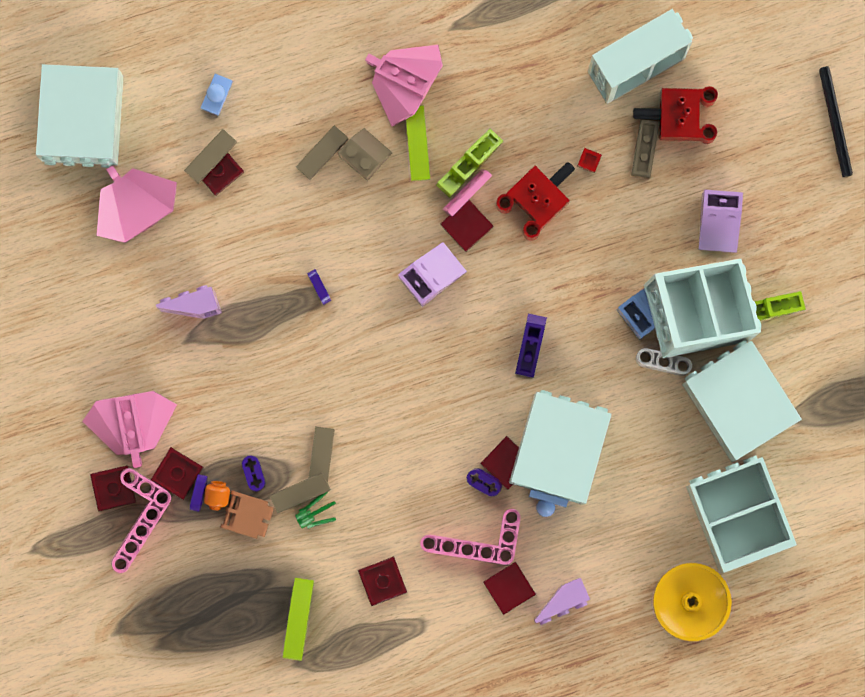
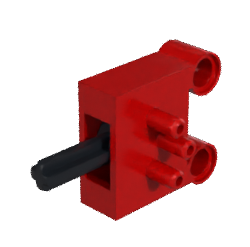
M711 86L703 89L662 88L660 91V109L634 108L633 119L660 120L659 140L701 141L704 144H710L715 140L718 132L717 128L712 124H705L699 129L700 103L705 107L712 106L717 100L718 92ZM711 93L713 100H706L704 94ZM710 130L713 137L706 138L703 135V131Z
M566 162L548 179L535 165L506 194H501L497 198V210L504 214L509 213L513 209V203L515 202L533 220L528 221L524 225L523 236L531 241L537 239L540 231L569 204L570 200L557 187L575 170L574 166ZM501 200H508L510 206L502 208L499 204ZM533 226L536 228L537 233L529 235L526 229Z

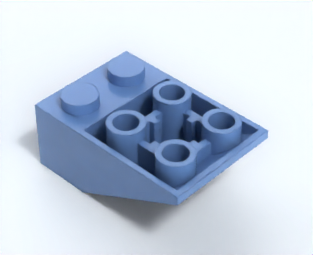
M645 288L617 308V312L639 340L655 329Z

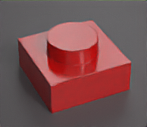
M584 148L577 167L595 173L602 154Z

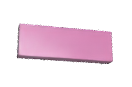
M481 169L443 210L448 215L453 216L492 175L487 170Z

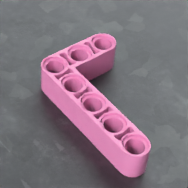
M126 468L121 472V482L149 501L112 558L111 565L113 570L118 573H124L128 570L171 501V495L166 489L131 468ZM127 472L134 474V480L130 483L125 482L123 478ZM144 482L151 485V489L147 493L140 490V486ZM162 492L166 493L167 500L163 503L158 502L157 495ZM148 510H156L157 515L154 519L146 517ZM141 525L146 527V533L142 536L136 534V528ZM127 543H135L136 549L133 552H128L125 549ZM117 559H124L126 561L123 568L115 566Z
M509 509L504 513L498 546L435 535H425L420 541V546L429 553L508 565L515 556L520 514L515 509ZM513 512L516 514L517 520L515 523H509L506 520L508 513ZM510 531L513 533L514 539L512 542L504 541L503 534ZM431 538L434 540L435 545L432 549L424 547L423 542L425 539ZM450 541L453 543L454 548L451 552L443 550L444 542ZM463 545H471L473 552L470 555H464L462 553ZM485 547L490 548L492 551V555L488 559L481 556V550ZM504 550L509 551L511 554V558L507 562L500 559V553Z

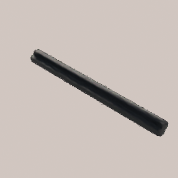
M825 66L819 69L841 173L843 177H849L853 175L830 67Z

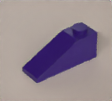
M528 313L515 374L534 378L547 317Z

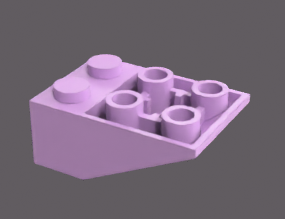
M703 191L698 250L737 253L743 192Z
M442 242L399 273L398 278L423 307L467 271L444 242Z
M207 285L196 288L197 291L189 293V291L182 292L174 299H171V297L161 299L160 303L156 304V307L161 312L202 319L222 313L215 291Z
M581 578L561 585L536 616L534 622H539L540 625L552 621L551 616L557 614L558 617L570 613L568 609L574 606L576 609L588 605L586 601L590 600Z

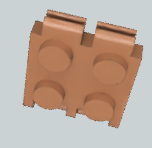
M232 491L229 507H226L225 510L227 511L226 517L220 527L256 539L258 535L265 537L269 524L263 523V519H271L274 507L268 506L269 502ZM238 496L235 507L232 509L235 498ZM233 513L229 526H227L230 514Z

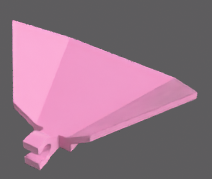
M439 45L390 50L386 55H383L381 60L371 54L367 55L365 59L367 64L376 67L372 84L392 127L415 115L443 66Z
M113 165L106 170L114 183L102 188L100 191L97 236L126 243L158 223L159 220L174 210L177 182L134 168L123 177H120Z
M155 391L103 399L94 403L82 422L116 455L131 454L133 468L142 466L139 452L156 447L177 404Z

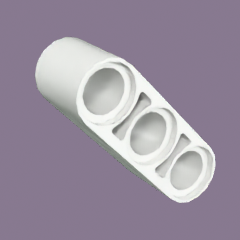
M643 348L636 355V362L641 367L679 376L686 375L692 369L691 361L683 356L667 357L669 365L662 367L659 364V358L662 357L661 351ZM647 353L650 356V361L647 363L642 362L640 354ZM685 362L687 364V371H680L678 363Z

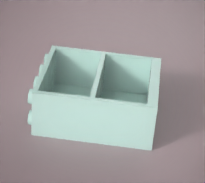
M671 9L592 55L588 74L607 104L686 58L693 37L688 29H684L681 24L683 20L678 12L675 13Z
M42 64L36 156L45 165H56V162L63 163L65 166H75V163H78L84 167H94V164H99L103 168L118 165L124 77L119 68Z
M741 259L657 273L644 284L663 358L736 345L744 340L749 342L761 332V322L757 319L756 304L751 297V285L747 282L746 267L742 264Z
M745 340L733 348L734 352L732 353L729 350L717 358L718 361L716 363L710 361L700 368L702 370L700 373L694 371L684 378L686 382L682 384L731 462L738 460L802 420L752 340L748 343Z
M541 390L534 394L509 483L565 498L582 505L586 504L612 414L608 413L606 408L597 406L594 409L589 407V403L582 401L573 403L570 402L571 398L560 395L556 398L552 396L551 392Z
M757 456L743 460V465H739L737 462L725 467L726 471L722 473L719 469L707 474L708 478L703 479L702 476L689 481L690 485L686 486L719 573H725L797 545L763 457L759 459Z

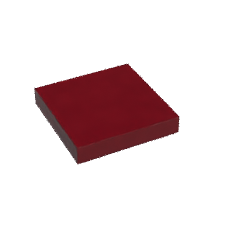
M227 153L202 181L216 197L240 177L244 170Z
M470 200L453 216L449 215L440 223L443 229L465 252L494 227Z
M508 436L480 463L490 474L500 480L507 490L513 485L509 481L519 447Z
M170 447L151 481L184 500L195 483L198 474L201 473L204 467Z
M128 465L90 474L98 512L136 503L134 491L126 487L120 480L121 472L129 468ZM127 472L123 478L125 482L130 483L132 482L130 472Z
M394 556L358 570L371 606L408 593Z
M516 562L483 582L503 615L536 595Z

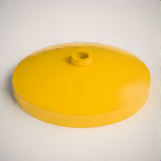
M685 563L673 567L661 577L654 591L653 608L658 622L665 631L681 640L701 641L712 637L723 628L731 612L732 600L726 581L717 571L703 564ZM688 599H694V605L690 606Z

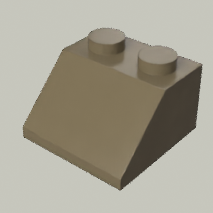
M365 128L350 138L338 152L339 157L367 181L392 154L386 146Z

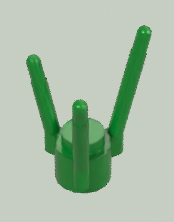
M328 492L316 497L307 506L300 509V513L295 515L302 529L305 527L310 529L317 525L336 521V518L333 517L312 522L315 520V515L336 504L335 501L313 512L308 510Z

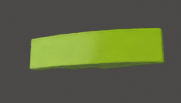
M423 105L419 106L415 115L406 119L411 182L430 180Z
M489 129L451 167L450 171L437 182L436 186L451 198L503 143V140Z
M801 291L754 301L757 319L760 321L806 310Z
M295 578L283 650V658L302 661L314 580Z

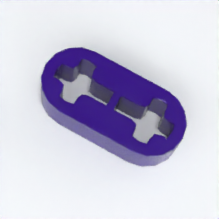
M316 269L308 272L307 274L322 304L330 302L331 298Z
M247 456L242 461L247 484L251 490L260 491L266 484L260 462L255 456ZM249 459L256 461L254 465L255 472H252L250 467H246ZM255 474L258 480H262L259 488L251 485V482H254L253 475Z
M474 468L467 474L468 484L488 496H496L502 489L500 480L479 468ZM477 473L479 474L478 478L480 480L474 482V477L471 475H475ZM495 483L497 490L490 491L489 485Z
M198 474L190 503V510L200 512L208 476Z

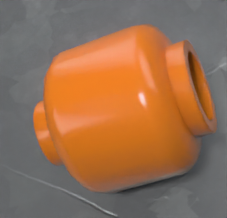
M211 481V484L206 485L204 503L209 506V509L219 511L222 507L228 505L230 489L226 486V483Z

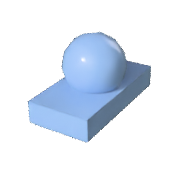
M214 74L201 109L219 116L233 81Z
M534 489L530 490L529 497L539 500L536 510L542 517L551 516L555 511V505L567 507L568 499Z

